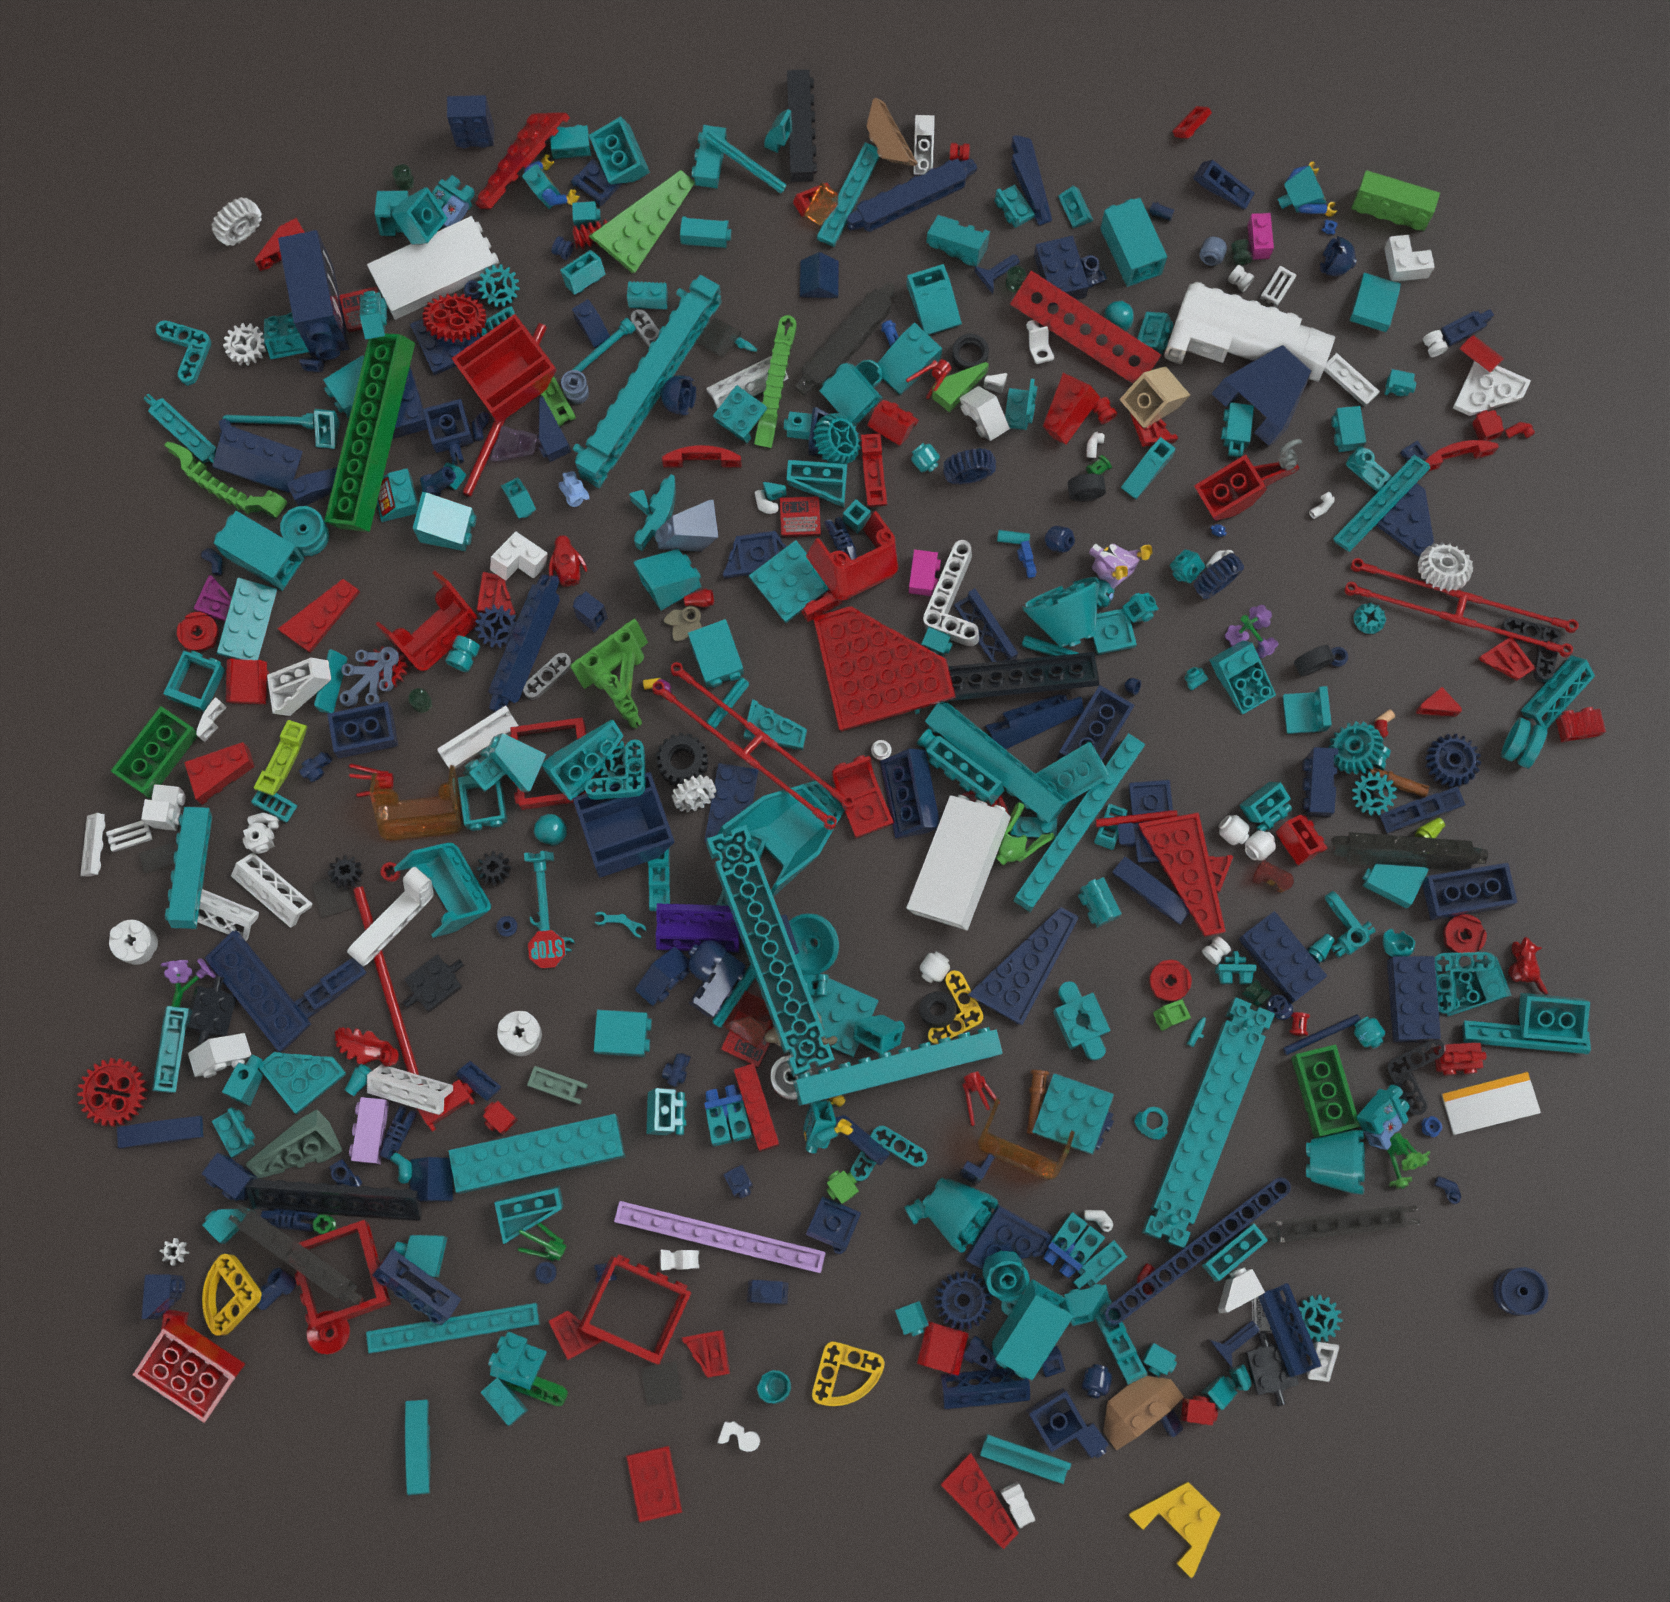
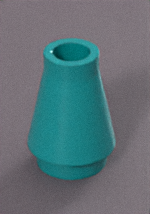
M1324 934L1307 951L1320 964L1325 961L1335 940L1329 934Z
M363 1064L355 1067L345 1090L355 1096L367 1084V1074L372 1070Z

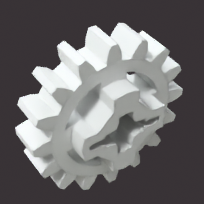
M242 323L241 328L235 325V331L228 330L230 336L224 337L226 343L223 346L232 362L237 360L239 365L245 362L249 366L250 361L257 363V357L263 358L261 352H266L267 350L265 348L264 334L260 331L259 327L254 328L252 324L245 327L244 323Z
M699 775L697 778L692 776L689 781L684 779V783L678 784V789H674V794L672 795L673 802L680 811L686 810V812H689L691 809L697 811L698 807L704 808V804L711 803L709 799L715 798L714 793H716V789L712 779L709 780L708 776L703 778L702 775Z

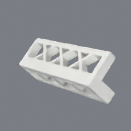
M772 356L707 387V392L713 398L717 410L736 385L752 396L765 391Z
M504 706L437 750L449 769L453 771L489 746L494 736L501 733L511 734L510 727H516L518 724L508 708Z
M254 853L236 863L231 877L290 928L296 925L301 914L312 907L313 904ZM253 861L258 868H252L247 863ZM262 875L270 876L273 881L265 880ZM277 888L285 889L288 894L280 893ZM292 901H299L304 906L298 908Z
M202 889L200 909L205 911L207 917L200 916L199 914L198 922L228 935L233 930H237L234 924L244 927V931L239 933L247 941L251 925L258 919L259 912ZM219 916L223 918L226 924L222 925L218 923L215 917Z
M383 1064L367 1074V1093L438 1115L444 1111V1098L453 1091V1085L393 1067H385Z

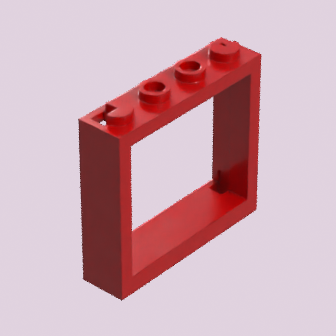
M581 717L510 727L511 734H508V736L519 741L518 736L576 728L577 739L586 735L584 719ZM518 787V792H514L515 803L519 804L522 810L574 803L573 800L570 801L563 793L525 798V792L520 791ZM584 790L578 796L586 794V791Z
M361 1220L291 1245L292 1253L289 1254L290 1260L293 1265H296L297 1273H295V1279L297 1284L301 1285L303 1292L300 1294L301 1302L308 1311V1314L305 1315L308 1326H311L313 1329L318 1331L391 1304L387 1286L379 1284L376 1278L372 1276L380 1261L370 1224L367 1221ZM359 1232L376 1298L318 1318L301 1252Z
M618 1254L617 1258L611 1256L578 1328L659 1365L691 1292L686 1290L687 1285L679 1281L672 1284L667 1281L668 1276L659 1272L656 1275L648 1273L649 1268L637 1263L635 1267L629 1264L630 1259ZM616 1265L679 1294L653 1352L590 1324L591 1318Z

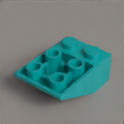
M944 264L907 275L906 286L922 329L927 335L962 325L950 279Z
M1242 640L1209 659L1216 676L1242 715L1276 696L1253 643Z
M1486 958L1478 961L1474 968H1478L1477 964H1485L1487 968L1488 964H1492V959ZM1498 959L1496 967L1490 971L1455 972L1456 1008L1451 1013H1447V1016L1449 1017L1512 996ZM1443 977L1439 982L1442 989H1448L1451 984L1447 977ZM1440 992V996L1444 995L1443 1005L1445 1010H1447V1007L1451 1006V1002H1447L1446 995L1451 996V992Z

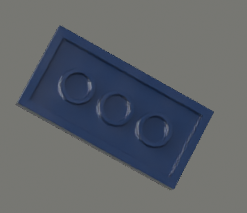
M718 763L715 780L716 793H714L715 798H712L705 843L707 838L716 836L724 824L753 804L758 769Z
M1170 780L1128 784L1132 815L1173 810ZM1144 822L1133 823L1137 864L1159 862L1138 827L1139 823Z

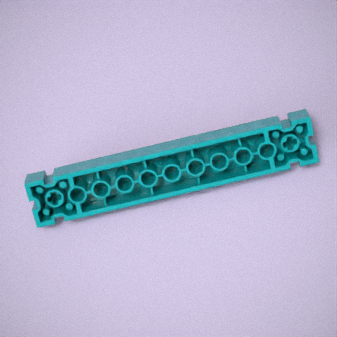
M699 275L697 280L694 279L689 287L690 293L681 288L677 290L676 295L681 297L679 307L676 311H672L669 316V322L660 329L656 342L653 341L650 344L646 357L640 359L638 369L635 373H631L627 381L628 384L619 391L616 402L609 406L605 419L599 421L596 427L597 431L586 442L587 448L579 444H575L573 450L578 453L575 463L579 470V477L599 489L606 480L610 469H613L659 399L661 388L670 377L675 375L709 323L712 314H715L722 303L721 296L719 295L721 293L720 285L702 275Z
M744 825L730 830V835L724 838L723 833L707 838L706 845L711 859L717 858L718 860L715 862L717 875L784 1053L789 1052L791 1055L787 1062L792 1076L795 1077L809 1072L811 1069L810 1065L815 1064L816 1068H820L833 1063L835 1059L829 1044L823 1045L822 1039L826 1036L757 852L755 848L749 849L752 839L747 826Z
M1237 997L1230 1003L1226 1014L1230 1020H1226L1221 1026L1152 1203L1151 1209L1155 1210L1154 1216L1150 1215L1147 1217L1141 1232L1155 1239H1159L1161 1236L1167 1237L1165 1243L1179 1249H1184L1191 1233L1186 1228L1188 1225H1193L1263 1046L1266 1036L1261 1035V1033L1270 1028L1275 1013L1261 1007L1254 1011L1250 1009L1251 1003Z

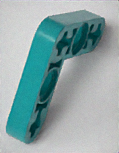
M160 321L156 325V333L162 340L188 347L178 370V377L183 384L193 385L198 379L211 347L210 337L204 331L170 321ZM168 327L171 332L165 331L163 334L162 329L166 330ZM187 332L188 337L184 340H180V333ZM204 338L205 342H201V344H199L197 340H202ZM194 354L200 356L197 362H191L190 357ZM190 372L191 377L187 376V378H185L184 374L188 375V373Z
M634 739L626 744L625 776L590 779L585 784L587 796L597 800L642 795L645 791V749L643 743ZM634 747H638L636 751L637 758L634 757L632 752ZM633 764L641 766L637 772L630 771V767ZM633 778H637V783H638L637 789H633V786H634V779H633ZM615 783L621 786L618 791H610V786ZM594 786L598 787L596 792H592Z
M1489 952L1441 953L1435 957L1439 1012L1451 1013L1456 1008L1455 972L1493 970L1497 965L1495 955ZM1474 955H1477L1476 960H1484L1485 956H1488V959H1492V964H1488L1487 968L1485 964H1477L1478 968H1474L1476 964ZM1444 956L1446 960H1449V964L1445 966V971H1450V975H1439V971H1443V965H1439V961L1443 960ZM1467 956L1470 958L1471 965L1468 968L1461 967V957ZM1443 977H1447L1450 980L1451 984L1448 989L1440 987L1439 982ZM1440 992H1451V996L1446 995L1447 1002H1451V1006H1448L1447 1010H1445L1444 1006H1441V1002H1444V995L1440 996Z
M886 1126L876 1127L870 1136L884 1149L914 1167H921L927 1161L925 1150ZM882 1130H885V1135L890 1139L891 1135L895 1136L890 1147L886 1146L887 1140H878L877 1131L882 1132ZM896 1141H903L905 1143L906 1149L903 1152L895 1151L894 1143ZM909 1146L914 1148L911 1150L914 1154L922 1153L923 1162L918 1161L915 1163L914 1157L910 1154L908 1158L904 1157L909 1150ZM861 1151L851 1168V1174L856 1181H864L868 1178L876 1163L873 1160L867 1159L865 1153ZM860 1158L872 1164L870 1168L868 1165L864 1168L865 1176H855L856 1171L854 1169L860 1168L863 1162H859Z

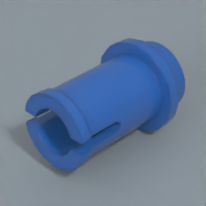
M889 320L881 325V331L885 333L891 347L899 336L895 329L896 324Z

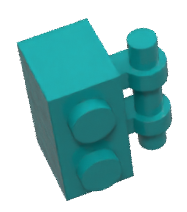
M1268 782L1239 805L1249 822L1261 823L1257 830L1264 832L1272 829L1278 820L1286 818L1288 816L1287 813L1292 810V807L1287 803L1291 798L1281 782Z
M1104 877L1098 880H1091L1088 882L1089 884L1081 887L1080 894H1078L1083 906H1087L1089 920L1092 924L1095 923L1097 928L1121 916L1122 913Z
M655 1088L648 1092L647 1134L668 1135L675 1132L676 1127V1135H684V1127H686L684 1114L685 1108H687L684 1092H677L676 1100V1090Z

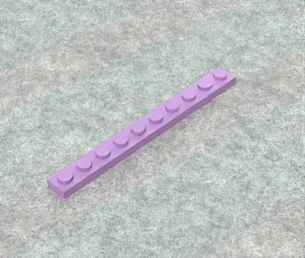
M619 1201L614 1220L616 1223L821 1273L826 1253Z

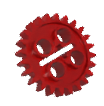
M454 293L453 297L446 294V298L439 295V300L433 298L432 303L428 302L427 307H424V312L422 313L423 325L426 326V331H431V336L437 334V339L444 337L445 342L448 339H452V342H455L456 339L463 342V338L470 340V335L477 337V332L482 333V328H485L486 313L483 305L478 304V300L472 301L471 296L466 299L464 294L460 297H457L456 293Z
M110 1058L109 1064L106 1060L101 1061L102 1066L93 1064L95 1070L87 1069L89 1077L82 1076L81 1078L85 1081V1084L78 1085V1087L83 1089V1092L77 1093L78 1096L83 1097L78 1104L85 1105L81 1111L84 1113L89 1112L87 1118H94V1123L99 1124L101 1122L102 1126H107L109 1123L110 1126L115 1127L116 1122L124 1125V1119L132 1121L131 1114L138 1116L139 1113L136 1109L144 1108L140 1103L141 1100H147L146 1097L142 1096L143 1093L148 1092V1089L142 1088L147 1081L140 1080L144 1074L142 1072L136 1073L139 1067H131L132 1063L129 1061L124 1064V1060L120 1058L117 1063L114 1058ZM108 1075V1083L102 1085V1078ZM129 1079V1086L123 1089V1081ZM98 1087L112 1091L116 1090L122 1093H130L131 1096L123 1097L120 1095L108 1094L105 1092H97L95 1091V1088ZM103 1096V1103L97 1106V1098ZM123 1099L124 1106L118 1110L117 1103Z

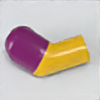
M661 678L643 680L644 690L652 689L654 682L661 681L665 686L664 688L671 693L670 684Z

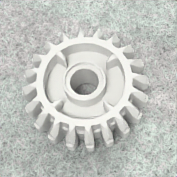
M241 197L238 200L234 199L231 203L228 202L221 211L217 212L218 215L213 218L214 222L211 225L213 226L212 231L219 241L227 246H233L236 243L240 244L241 241L255 232L256 227H259V222L262 220V214L254 202L248 198L243 199Z
M1443 542L1439 545L1434 543L1421 553L1418 561V573L1421 574V579H1426V584L1431 583L1433 588L1439 587L1440 591L1446 589L1448 592L1452 589L1457 591L1459 587L1463 588L1470 580L1473 572V561L1469 560L1470 555H1464V550H1459L1458 546L1452 547L1450 543L1445 545Z

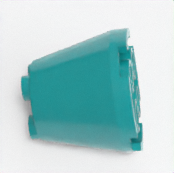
M1364 1130L1342 1132L1311 1139V1143L1307 1142L1306 1155L1310 1157V1164H1306V1177L1311 1178V1182L1352 1194L1364 1195V1187L1360 1186V1182L1365 1180V1148L1363 1142H1360V1139H1364Z
M942 1177L936 1183V1189L932 1195L929 1194L924 1199L922 1205L925 1206V1214L953 1248L962 1253L965 1252V1247L968 1244H974L992 1215V1210L997 1207L998 1200L986 1192Z

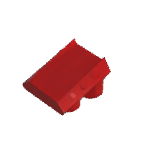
M232 658L227 660L226 703L266 704L268 695L266 682L268 681L267 675L270 674L267 670L266 661Z
M928 1321L929 1326H926L917 1364L959 1376L969 1333Z

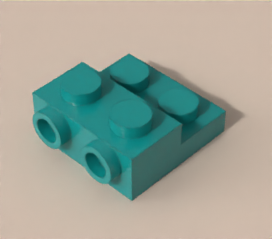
M507 1332L506 1336H501L498 1341V1353H492L488 1364L491 1366L490 1375L530 1390L543 1364L547 1351L528 1345L527 1338Z

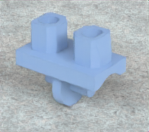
M574 471L563 473V481L559 482V488L566 496L567 503L572 507H577L583 502V499H589V493L583 487L581 480L576 478Z

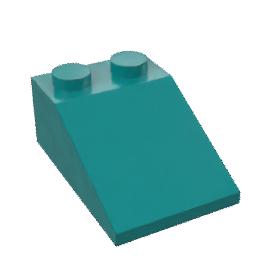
M914 323L896 340L878 362L882 369V379L899 395L903 394L922 375L910 382H906V379L930 365L933 360H940L942 348Z

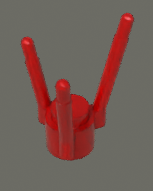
M941 359L938 362L933 360L930 365L907 378L906 382H910L932 369V375L937 380L934 383V389L932 390L931 388L926 396L929 399L933 391H937L944 378L952 370L951 365L946 360Z
M349 764L350 768L377 774L376 776L349 774L350 778L375 780V786L379 787V789L357 793V797L387 793L388 789H393V773Z
M979 1071L966 1075L964 1077L965 1083L962 1084L965 1090L971 1126H974L975 1122L970 1089L972 1092L978 1091L986 1110H990V1107L982 1091L983 1087L997 1105L1000 1104L986 1083L984 1076H981Z

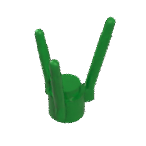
M541 1222L537 1226L553 1239L549 1243L528 1232L519 1230L521 1235L546 1247L545 1252L547 1253L521 1247L518 1248L519 1252L547 1258L551 1261H554V1259L559 1261L567 1245L563 1244L564 1240L557 1237Z

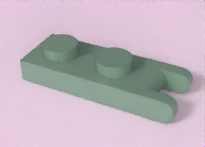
M534 1066L527 1086L581 1104L582 1100L574 1098L578 1086L586 1089L588 1084Z

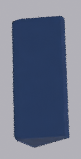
M842 1115L835 1118L837 1124L841 1119H846L852 1124L850 1126L853 1129L852 1133L849 1135L842 1134L877 1165L881 1166L889 1157L890 1153L849 1117Z

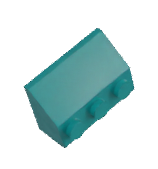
M622 117L615 119L589 135L609 184L635 182L650 173L633 131Z
M1520 993L1518 1014L1522 1037L1586 1043L1590 1001L1583 998Z

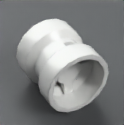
M1238 265L1230 274L1228 281L1231 284H1236L1238 289L1244 292L1255 276L1251 273H1246L1244 268Z
M1440 330L1433 331L1423 337L1424 344L1429 348L1428 353L1430 357L1439 356L1448 350L1446 342L1442 340L1443 335Z
M1216 936L1212 940V944L1206 946L1202 953L1210 962L1217 965L1221 961V957L1227 955L1231 948L1221 937Z

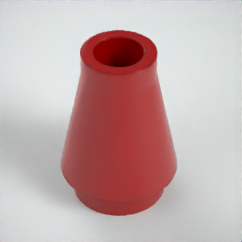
M705 588L688 594L684 597L685 606L709 608L711 605H714L712 589L708 590Z

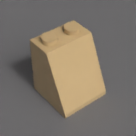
M1162 367L1144 372L1119 400L1142 427L1146 428L1177 410L1189 398L1190 394L1167 367Z

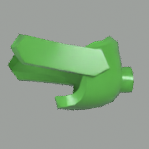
M1019 802L1012 811L1010 821L998 849L999 853L996 855L997 860L1003 865L1007 862H1021L1039 847L1055 839L1054 833L1042 834L1025 849L1027 842L1025 835L1012 837L1008 834L1024 809V804Z

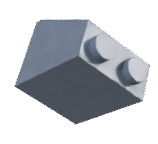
M708 500L673 515L655 534L658 549L702 552L718 538L714 500Z

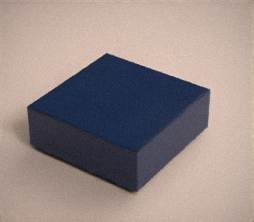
M1418 440L1400 452L1407 462L1413 455L1422 460L1427 459L1429 456Z

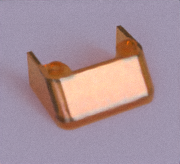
M450 765L449 780L440 785L438 797L399 801L398 794L394 790L380 789L377 774L372 773L370 797L380 836L385 840L392 841L448 835L459 832L461 829V808L454 765Z
M996 1098L977 1141V1150L985 1156H988L990 1153L995 1156L994 1160L1043 1181H1050L1056 1178L1068 1155L1075 1132L1071 1130L1057 1162L1029 1151L988 1132L1000 1099Z

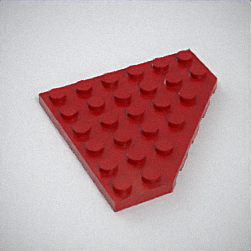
M852 606L813 617L836 718L841 732L956 698L948 663L944 657L883 625L881 622L865 615Z

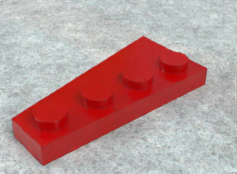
M970 1452L940 1485L1004 1549L1016 1537L1018 1531Z

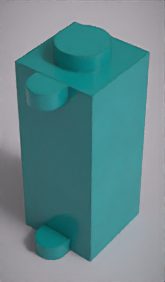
M683 216L680 230L681 244L727 248V241H731L732 230L728 229L729 220H705Z

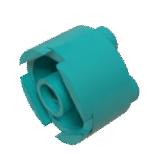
M1000 1251L985 1259L983 1278L989 1292L1002 1301H1013L1020 1298L1029 1285V1274L1022 1259L1015 1252Z

